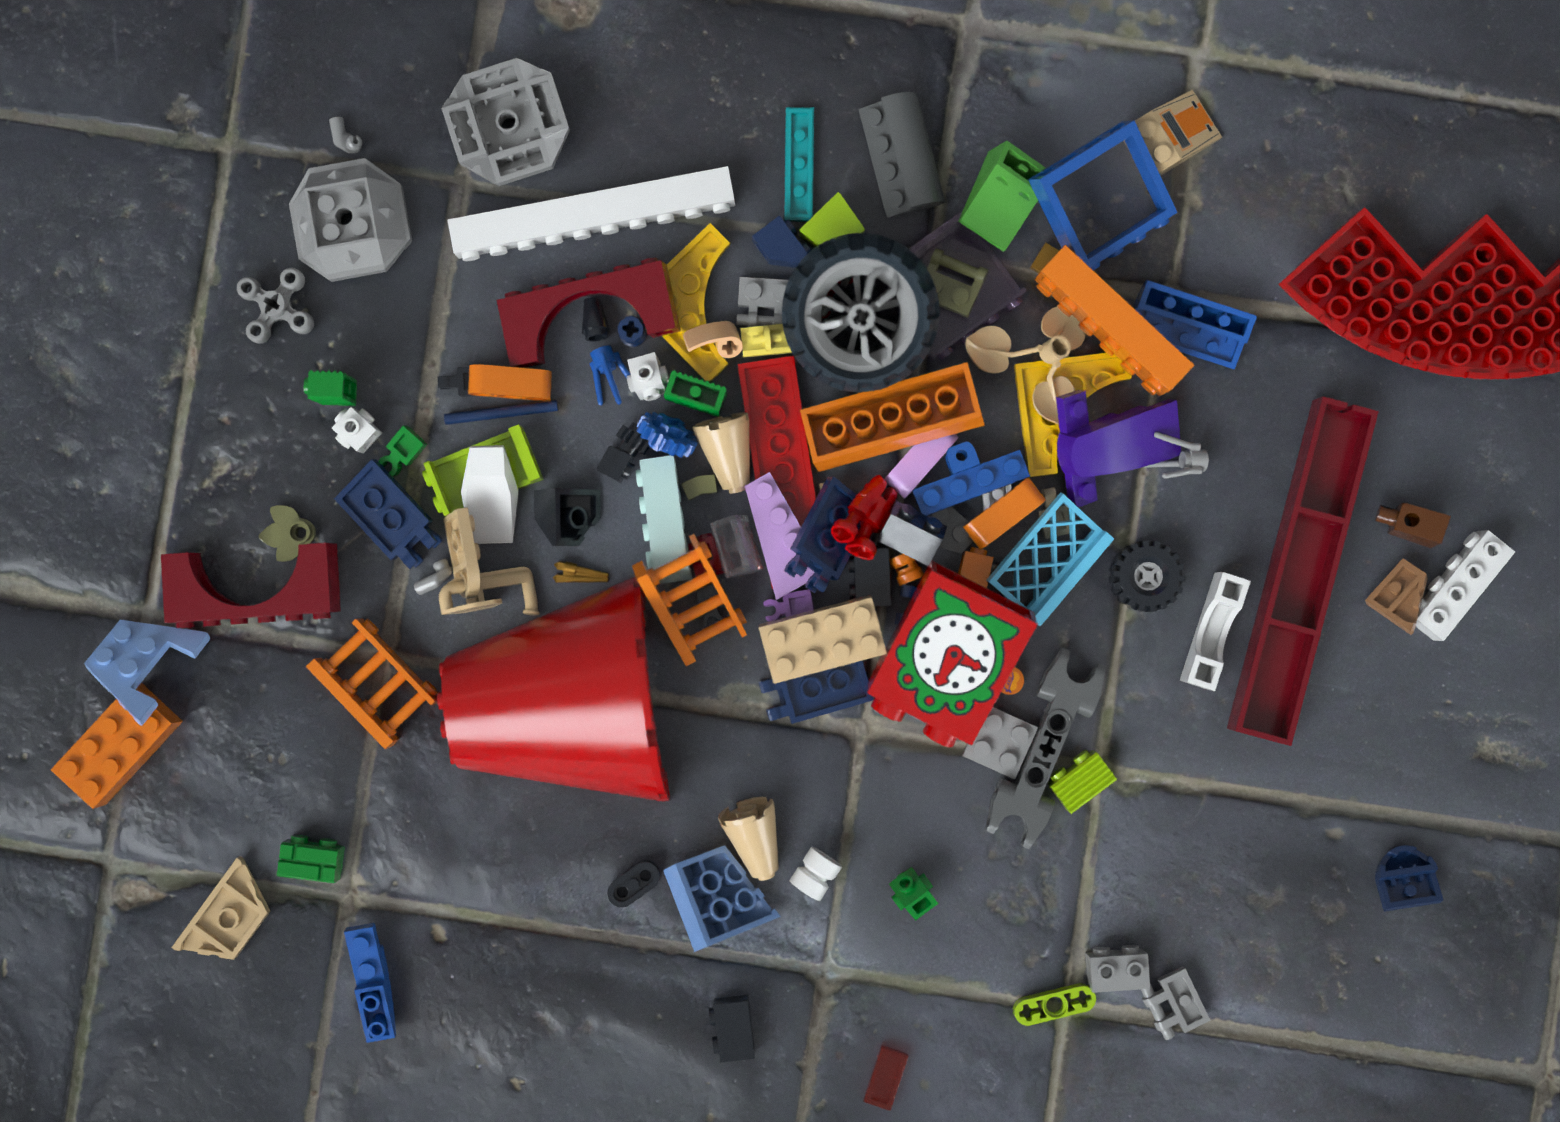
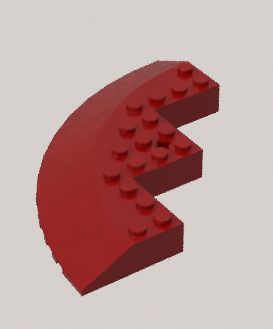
M1364 207L1341 225L1278 284L1306 312L1336 334L1368 352L1403 366L1438 375L1470 379H1518L1560 372V258L1541 274L1488 214L1473 221L1420 268Z

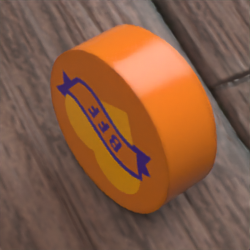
M1014 667L1001 691L1002 693L1012 695L1022 689L1024 676L1018 668Z

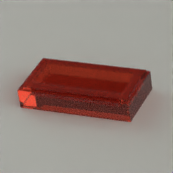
M881 1045L863 1102L891 1111L909 1057L907 1053Z

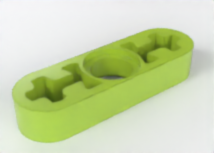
M1077 983L1021 997L1014 1003L1013 1013L1020 1024L1030 1026L1087 1012L1095 1006L1096 995L1087 984ZM1079 991L1089 995V997L1085 998V1004H1081L1078 1000L1070 1001L1072 1008H1068V1001L1064 994H1068L1070 999L1079 997ZM1051 997H1059L1062 1000V1007L1056 1012H1051L1047 1009V1001ZM1041 1000V1008L1045 1014L1040 1015L1038 1009L1031 1011L1028 1018H1025L1023 1014H1019V1012L1023 1011V1005L1028 1004L1032 1009L1039 1006L1036 1001Z

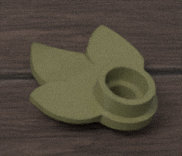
M272 506L270 513L275 523L266 527L258 537L265 544L277 548V561H291L298 556V545L311 544L316 536L315 527L309 520L300 518L296 510L289 506ZM303 527L306 530V535L300 538L298 530Z

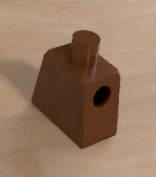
M1401 503L1395 509L1380 505L1375 521L1390 525L1387 532L1390 535L1433 548L1442 544L1451 516L1411 504ZM1404 518L1409 519L1410 527L1405 524Z

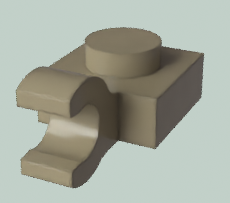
M1055 487L1041 490V494L1046 499L1044 505L1047 509L1057 497ZM1062 505L1056 510V522L1069 520V511L1066 505ZM1045 510L1038 511L1039 517ZM1069 525L1056 526L1057 536L1070 534ZM1043 527L1044 539L1051 538L1050 527Z

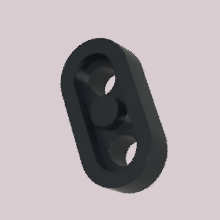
M648 860L638 862L612 881L607 891L609 901L614 906L621 908L631 905L657 885L660 879L658 866ZM641 871H650L651 878L643 879ZM619 887L627 888L628 894L626 896L619 895Z

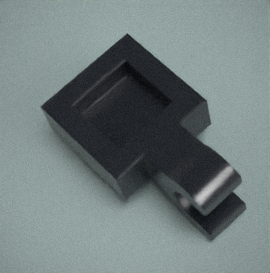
M457 367L458 376H437L438 388L440 390L458 388V395L460 397L474 396L468 394L469 367Z

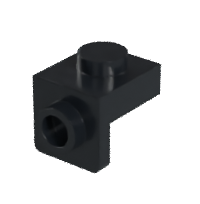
M609 446L597 466V471L622 483L623 479H629L635 468L633 464L634 458L624 451Z

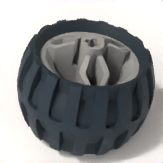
M851 233L837 236L811 250L791 274L782 302L784 334L797 361L819 381L834 388L851 392L880 390L910 375L929 353L939 325L938 294L933 279L925 265L912 251L901 243L872 233ZM853 275L856 297L851 299L849 294L837 282ZM860 275H867L863 295L861 296ZM876 277L884 281L889 287L870 302L868 299L870 298ZM832 289L848 305L826 294ZM822 304L840 312L846 311L847 314L822 320ZM899 306L897 322L878 313L877 315L874 314L876 311ZM874 322L893 330V332L888 336ZM851 325L848 343L844 347L837 343L833 337ZM870 328L882 343L868 349L866 330ZM858 331H860L861 350L854 349Z

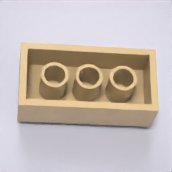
M871 595L759 625L774 684L887 654Z

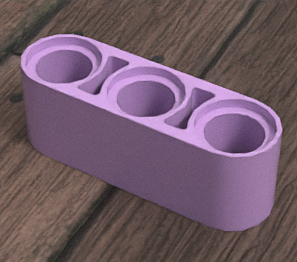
M953 434L914 445L885 478L887 484L893 487L905 499L959 437Z

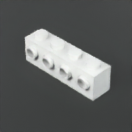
M1489 530L1471 533L1463 543L1465 546L1463 550L1448 560L1446 563L1447 569L1442 576H1437L1429 584L1428 589L1430 591L1422 599L1416 627L1432 640L1444 641L1515 553L1513 549Z

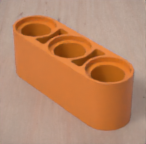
M472 364L469 365L468 394L485 397L549 401L551 400L552 371Z
M1028 477L973 518L963 528L981 550L1039 507L1046 499Z

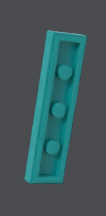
M786 107L785 221L808 222L813 217L814 108Z

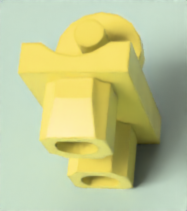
M783 324L740 328L743 358L792 353L784 334Z

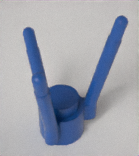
M610 345L599 347L590 353L592 362L589 363L593 372L598 405H603L599 371L600 374L606 375L616 403L621 404L622 400L612 371L616 369L615 364H617L625 377L631 375V373L622 362L619 352L614 353Z

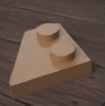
M1403 558L1365 600L1366 604L1412 635L1415 631L1428 579L1427 574Z

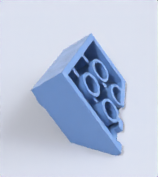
M725 845L676 863L663 870L694 952L781 917L764 900V894L760 889L753 886L746 877L745 870Z

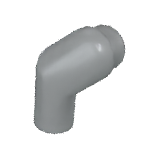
M343 117L330 118L329 123L334 145L347 153L359 152L362 146L361 138L346 132Z
M442 559L435 562L433 567L436 573L414 583V589L417 594L422 595L438 588L452 574V567H449L448 560Z

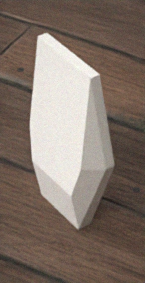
M504 445L470 446L461 496L464 508L468 507L469 515H472L475 521V531L472 532L474 543H513L519 489Z

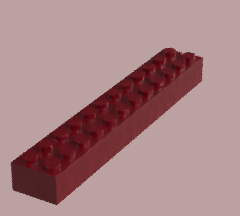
M1324 396L1312 400L1227 725L1229 730L1292 746L1379 412L1354 404L1347 407L1348 403Z

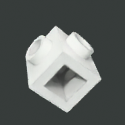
M653 352L627 360L631 375L626 376L630 391L636 392L640 400L652 401L660 398L665 393V383H668L669 375L666 366H661L656 353Z
M352 407L348 410H342L334 420L336 424L332 427L338 434L335 439L347 449L352 446L357 452L363 454L382 432L372 424L375 420L374 417L363 408L360 411Z

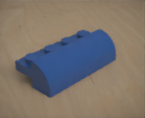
M1149 280L1143 283L1134 303V309L1180 352L1234 370L1244 343L1248 342L1257 318L1256 315Z

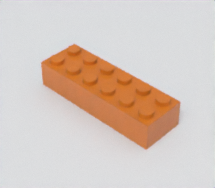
M1066 245L1035 278V281L1038 282L1037 288L1046 297L1053 296L1059 302L1058 308L1068 317L1073 315L1080 322L1078 326L1085 334L1090 337L1094 335L1101 341L1099 346L1108 355L1112 356L1115 354L1122 361L1121 367L1132 376L1136 374L1143 381L1141 383L1142 387L1151 395L1157 394L1161 396L1171 391L1194 366L1192 362Z
M968 362L899 381L880 390L861 392L800 410L812 461L819 472L985 426Z

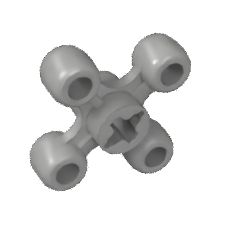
M284 269L280 275L281 283L274 291L263 290L261 284L251 277H244L238 282V294L245 300L256 301L261 310L259 318L250 322L246 327V335L252 342L257 344L267 342L271 337L272 325L276 321L281 320L287 321L290 327L299 334H307L313 330V317L307 312L294 310L290 302L292 294L295 291L301 290L305 284V277L298 269ZM295 276V281L290 283V279ZM252 285V290L247 293V288ZM274 302L280 305L277 310L272 307ZM305 319L304 324L299 327L300 320ZM261 328V333L256 336V331Z

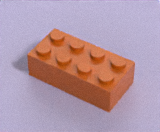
M140 683L136 690L155 699L158 703L157 708L143 726L139 725L133 716L115 699L51 769L56 776L92 809L105 806L183 722L142 683Z

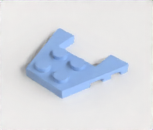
M119 620L84 664L102 686L133 716L134 720L143 726L157 708L158 703L155 699L137 691L136 688L169 647L196 658L209 642L210 637L208 633L203 631Z

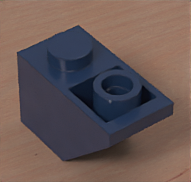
M780 216L752 236V242L771 265L796 268L800 261L811 251L805 242L800 244L795 235L798 233L789 220L784 222Z

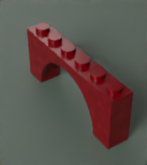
M648 258L642 260L639 266L619 265L613 268L614 272L603 274L602 271H595L586 274L585 279L576 281L575 278H566L560 280L559 285L549 287L548 284H542L532 287L531 292L522 294L521 291H512L504 294L505 298L496 301L510 367L528 368L545 364L544 345L552 321L568 304L588 295L607 294L626 300L639 313L645 324L647 334L653 338L681 332L667 264L662 260L658 261V258Z
M337 543L298 545L296 567L285 587L269 600L251 606L231 601L217 591L205 573L201 553L161 554L164 623H176V628L194 627V622L203 621V627L220 626L221 620L230 619L231 625L248 624V618L258 617V623L276 622V616H285V621L303 620V614H313V619L331 618V612H341Z

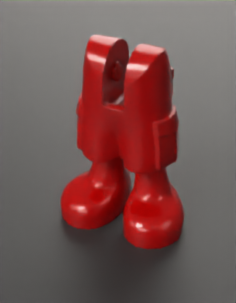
M880 475L874 476L848 506L849 515L847 518L836 520L831 528L832 536L837 542L847 543L845 550L864 560H872L877 554V547L870 540L871 534L879 533L882 530L898 495V492L893 487L886 488L887 481ZM859 521H860L861 527H860L859 530H858L857 524H858Z

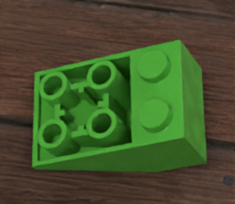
M1007 140L988 151L958 222L1004 252L1038 201L1028 179L1046 169V167Z

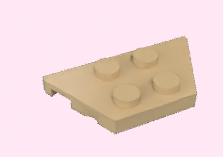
M239 856L235 859L171 948L177 951H194L207 956L218 955L220 958L232 960L238 957L270 913V909L244 858Z

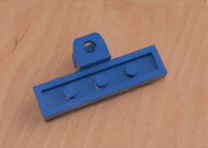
M966 441L948 448L945 454V461L951 476L916 488L912 492L920 513L928 516L1030 477L1020 450L980 464L974 447ZM956 454H963L965 456V460L959 461L956 458Z

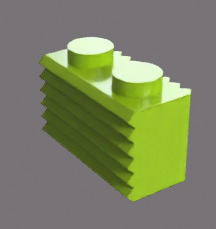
M1082 751L1073 758L1075 762L1067 769L1061 767L1050 776L1052 781L1048 782L1047 785L1070 814L1117 780L1096 751Z

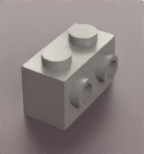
M1138 945L1121 946L1122 950L1111 951L1110 947H1095L1093 952H1085L1087 984L1093 993L1150 989L1148 954L1142 948H1139Z

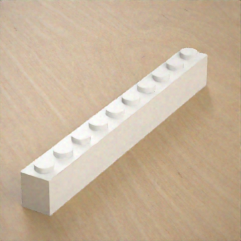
M726 166L448 219L447 221L453 253L459 259L462 258L463 261H473L479 259V255L490 253L491 256L506 254L507 249L530 250L535 248V244L546 242V245H557L562 243L565 238L574 237L575 240L590 238L591 233L602 232L603 235H609L619 232V228L630 226V229H641L646 227V223L658 221V224H667L675 221V217L686 216V219L701 217L702 212L712 210L716 214L730 211V207L735 206L729 168Z

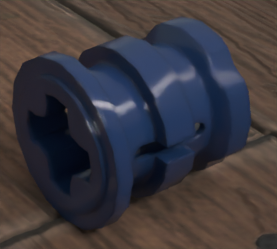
M627 316L619 322V337L626 346L637 347L645 341L647 330L638 318ZM631 325H635L638 333H633L632 337H629L625 329L629 330Z

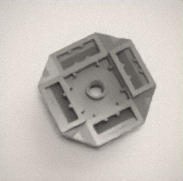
M518 58L462 75L449 99L447 98L442 106L445 121L460 165L497 186L553 169L570 132L552 73ZM506 119H515V124L512 128H502V124Z
M365 158L309 168L289 203L298 259L331 282L387 272L412 242L403 186ZM352 213L351 222L342 225L341 218L343 215Z

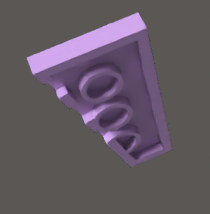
M769 472L747 484L745 489L776 600L806 584L815 572L807 567L803 576L796 574L795 577H791L784 571L787 563L796 555L790 548L801 526Z

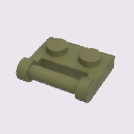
M936 248L927 270L935 284L939 306L968 318L986 280L989 269L981 266L976 268L944 255V251ZM939 266H944L973 278L972 286L938 273Z

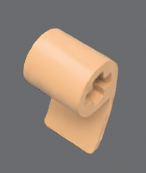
M730 321L700 325L684 332L683 335L688 352L715 342L718 353L722 357L733 358L739 355L743 348L738 330Z

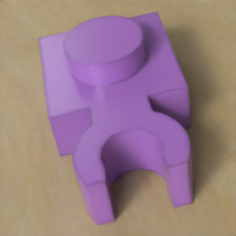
M809 589L790 592L783 596V602L780 603L773 599L764 601L765 607L775 606L776 608L774 615L766 616V620L769 622L780 619L784 615L788 617L815 610L812 591Z

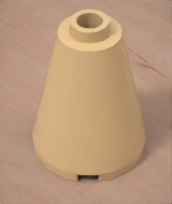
M747 412L731 414L732 418H723L722 416L712 418L693 426L694 434L722 489L729 490L730 494L746 490L745 485L750 483V436Z
M755 797L737 802L738 808L732 811L729 810V807L725 808L719 813V822L751 876L758 878L760 881L774 877L775 872L779 869L773 799H770L768 802L766 797Z

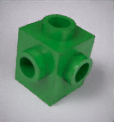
M912 867L900 873L896 879L889 883L895 892L891 896L895 904L901 911L905 908L915 921L939 904L930 892L933 885L924 873L918 875Z

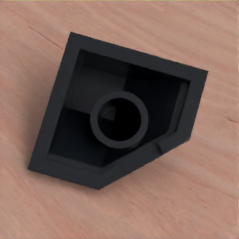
M564 488L534 490V519L552 546H580L585 539V533L591 526H595L601 518L600 490Z

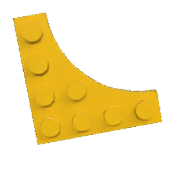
M711 223L667 264L681 332L662 336L705 382L709 381V383L728 366V362L718 353L714 342L688 352L683 335L684 332L692 328L707 324L705 318L707 284L717 261L730 246V242Z
M1107 353L1063 358L1060 360L1061 366L1056 369L1053 375V379L1059 376L1068 378L1075 390L1086 391V398L1105 386L1130 380L1132 377L1121 367L1122 361L1115 354L1110 356ZM1044 361L1014 365L1025 459L1030 477L1058 473L1057 441L1058 434L1060 433L1059 424L1051 422L1038 414L1032 401L1035 386L1040 382H1048L1047 375L1052 364Z

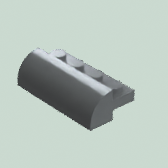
M914 92L895 93L881 97L882 101L858 109L886 217L892 219L916 210L920 212L946 203L918 95Z

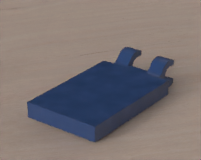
M371 459L334 498L390 560H396L399 557L409 569L413 566L417 568L424 561L423 557L412 549L420 540L428 549L432 547L437 548L443 541L435 531L428 527L433 521L432 518L377 459Z
M834 476L827 477L790 548L796 555L787 563L784 569L791 577H795L796 574L803 576L807 567L815 572L808 579L805 586L813 593H816L817 589L824 592L830 579L838 580L851 555L845 550L847 543H839L833 538L831 528L836 520L847 518L849 515L848 506L857 494ZM859 521V523L857 524L858 530H859V528L861 527L860 521Z
M863 660L775 684L772 678L758 682L762 694L777 690L781 706L766 709L769 721L789 716L790 722L793 724L874 700L873 696L867 694L868 678Z

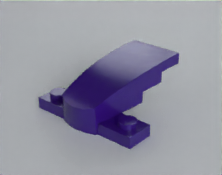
M1075 390L1056 397L1060 429L1057 441V456L1063 473H1065L1067 498L1078 508L1097 501L1095 476L1149 466L1180 456L1182 452L1181 446L1154 437V433L1159 432L1180 439L1177 400L1167 399L1148 407L1139 405L1120 414L1109 413L1089 423L1086 391Z

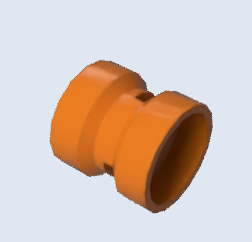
M905 554L889 559L891 568L897 572L896 580L899 586L924 575L922 567L918 566L916 560Z

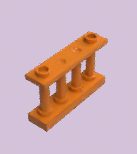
M695 534L689 536L694 550L655 570L653 568L647 570L643 561L632 565L637 581L685 666L696 662L692 652L696 649V645L736 625L742 638L747 635L743 624L747 623L740 607L734 609L708 561L712 557L705 541L698 542ZM701 560L707 572L668 592L665 590L659 592L656 586L660 584L659 580ZM713 582L719 594L680 614L677 612L671 613L669 607L672 606V602ZM722 604L727 608L730 616L691 636L689 633L685 636L683 635L681 629L684 628V624Z
M359 618L352 622L359 631L330 659L315 658L306 667L384 749H388L399 740L395 735L397 733L396 729L425 701L430 705L437 704L436 694L438 691L429 681L423 682L377 634L379 629L369 619L364 621L363 618ZM368 639L378 652L349 680L345 679L343 681L336 673L338 671L337 667ZM387 659L398 672L369 700L365 699L362 701L356 694L358 691L357 687ZM407 680L418 693L391 719L382 721L375 714L377 712L376 708Z

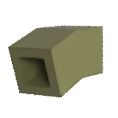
M715 474L697 476L681 484L689 501L701 495L717 493Z

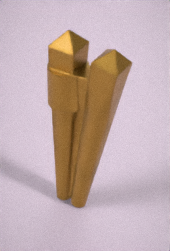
M558 561L554 564L557 570L564 571L563 574L557 573L553 577L556 583L608 582L607 577H609V573L578 566L576 563L568 561Z

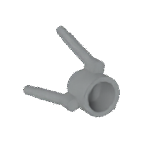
M1159 432L1154 433L1156 438L1188 449L1180 453L1179 460L1162 461L1145 466L1144 468H1184L1163 473L1162 477L1164 479L1189 474H1202V472L1206 471L1209 457L1207 451L1201 449L1200 443H1190Z

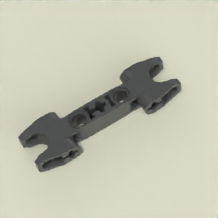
M1060 648L1051 664L1044 671L1038 685L1036 696L1049 702L1015 783L1004 778L999 780L990 799L985 831L994 834L1005 817L1010 815L1020 816L1024 822V832L1020 845L1029 850L1046 827L1053 811L1055 800L1042 794L1076 713L1090 718L1094 713L1101 697L1102 684L1107 667L1096 663L1085 680L1074 682L1067 674L1070 651L1064 648ZM1055 714H1060L1063 718V724L1058 729H1052L1050 726V719ZM1045 730L1053 735H1058L1057 738L1050 737L1049 739V736L1044 734ZM1048 742L1051 751L1043 753L1039 746L1040 744L1046 745ZM1033 767H1039L1041 770L1040 778L1035 782L1029 781L1027 777L1028 771Z

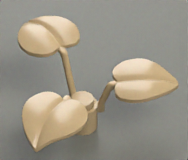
M1057 306L1050 309L1042 318L1041 330L1044 335L1051 338L1042 345L1009 352L1011 339L1005 330L997 326H986L966 338L965 344L968 355L973 363L981 370L992 374L1003 372L1008 368V357L1013 358L1039 352L1041 359L1048 364H1052V367L1047 375L1048 382H1040L1035 386L1032 395L1033 405L1038 414L1043 418L1059 424L1056 397L1075 391L1068 378L1059 376L1053 379V375L1056 369L1061 366L1060 360L1067 357L1071 350L1080 347L1086 334L1078 326L1080 322L1073 315L1068 317Z

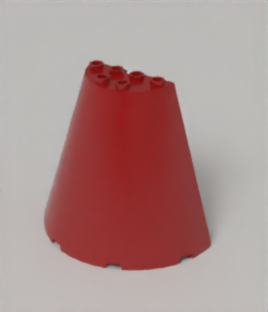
M636 576L448 655L444 662L439 663L442 692L437 693V704L439 709H443L444 721L440 723L442 738H447L450 748L449 757L452 765L456 764L459 769L662 802L670 801L668 776L665 769L662 768L650 691L645 645V618L643 613L647 601L646 595Z

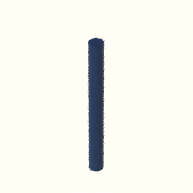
M551 400L444 414V421L446 425L555 412L559 411L558 401Z

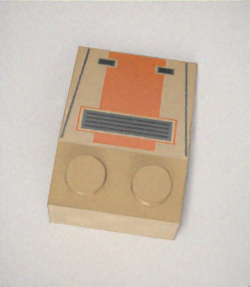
M1193 90L1135 120L1160 176L1222 138Z

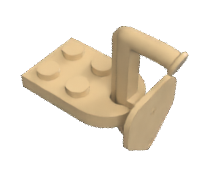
M468 507L456 509L444 517L443 521L454 579L443 586L439 593L441 615L461 614L502 604V599L485 601L483 590L522 584L525 600L523 614L539 615L536 589L531 570L527 567H516L480 573L478 565L480 548L478 543H474L472 532L475 531V521L473 516L469 515ZM460 593L462 598H467L466 605L453 607L451 595Z

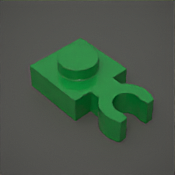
M403 425L386 446L391 451V454L383 456L378 462L383 467L390 462L392 470L389 473L395 477L402 470V462L406 466H410L428 444L408 425Z

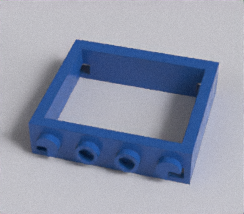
M1135 120L1121 121L1028 179L1061 248L1066 245L1092 270L1097 269L1100 266V261L1107 257L1112 258L1124 251L1123 247L1130 242L1133 244L1143 240L1147 236L1146 232L1152 228L1158 229L1169 223V218L1178 213ZM1125 141L1157 211L1086 255L1052 185L1120 142Z

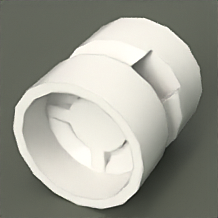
M811 846L803 859L805 866L798 867L789 881L808 896L821 901L829 888L827 880L836 878L842 866L824 852Z

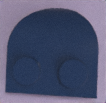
M1404 845L1391 849L1381 859L1376 868L1375 882L1384 911L1437 904L1444 900L1435 873L1438 867L1431 856H1426L1417 850V847Z

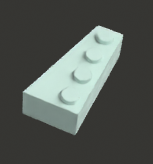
M671 455L639 460L641 470H636L638 487H643L644 493L643 497H639L641 514H646L647 524H642L645 541H650L651 551L646 552L648 569L653 568V570L689 552L686 535L683 530L685 529L682 506H680L681 495L674 456ZM688 565L659 581L660 584L691 580L693 579L692 572Z

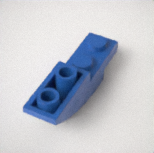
M375 922L346 927L344 935L356 981L354 991L366 1042L395 1038V1016L388 967L383 944H379Z

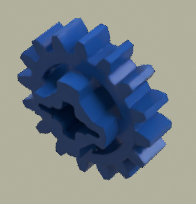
M646 412L645 415L642 414L636 426L638 427L636 431L641 433L640 437L649 440L648 444L652 449L668 453L671 456L677 455L682 458L684 455L689 457L690 454H693L698 444L696 436H693L694 432L685 429L686 425H684L685 423L682 420L669 417L664 413L657 414L653 412L650 414Z

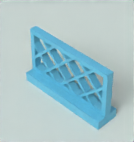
M1060 493L986 581L1004 597L1022 606L1024 605L1020 602V590L1033 589V600L1026 608L1035 613L1037 625L1041 626L1111 544L1114 538L1096 525L1069 498ZM1063 503L1069 508V520L1056 522V510ZM1085 523L1091 531L1084 539L1076 540L1075 524ZM1069 525L1070 540L1057 542L1056 526ZM1050 527L1051 542H1037V533L1041 528ZM1070 545V556L1066 561H1057V546ZM1051 547V562L1038 563V548ZM1032 549V564L1019 565V554L1022 550ZM1051 567L1052 577L1045 583H1039L1038 568ZM1032 569L1033 584L1020 585L1019 570ZM1005 571H1013L1014 586L1003 587L997 580Z

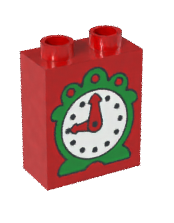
M931 560L885 647L887 654L881 655L869 678L867 694L875 697L871 704L872 708L894 721L901 722L907 713L925 722L926 725L922 730L923 733L931 740L943 746L952 748L957 739L972 746L1038 624L1035 613Z

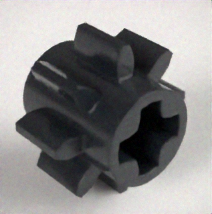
M632 422L629 428L622 425L616 436L621 439L617 446L635 458L638 452L645 455L650 445L647 439L640 437L641 433L636 431L638 428L636 427L637 424Z

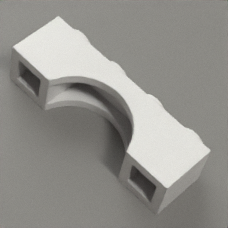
M1225 572L1214 573L1180 681L1215 691L1224 665L1223 649L1226 637L1235 616L1242 609L1251 581Z

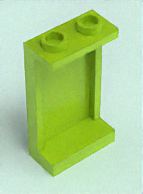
M519 424L508 428V432L473 445H504L518 489L544 480L524 428ZM470 447L433 462L427 461L423 463L426 469L422 471L424 480L428 487H433L436 497H433L434 505L438 513L443 512L444 516L449 515L456 509L464 508L461 489Z

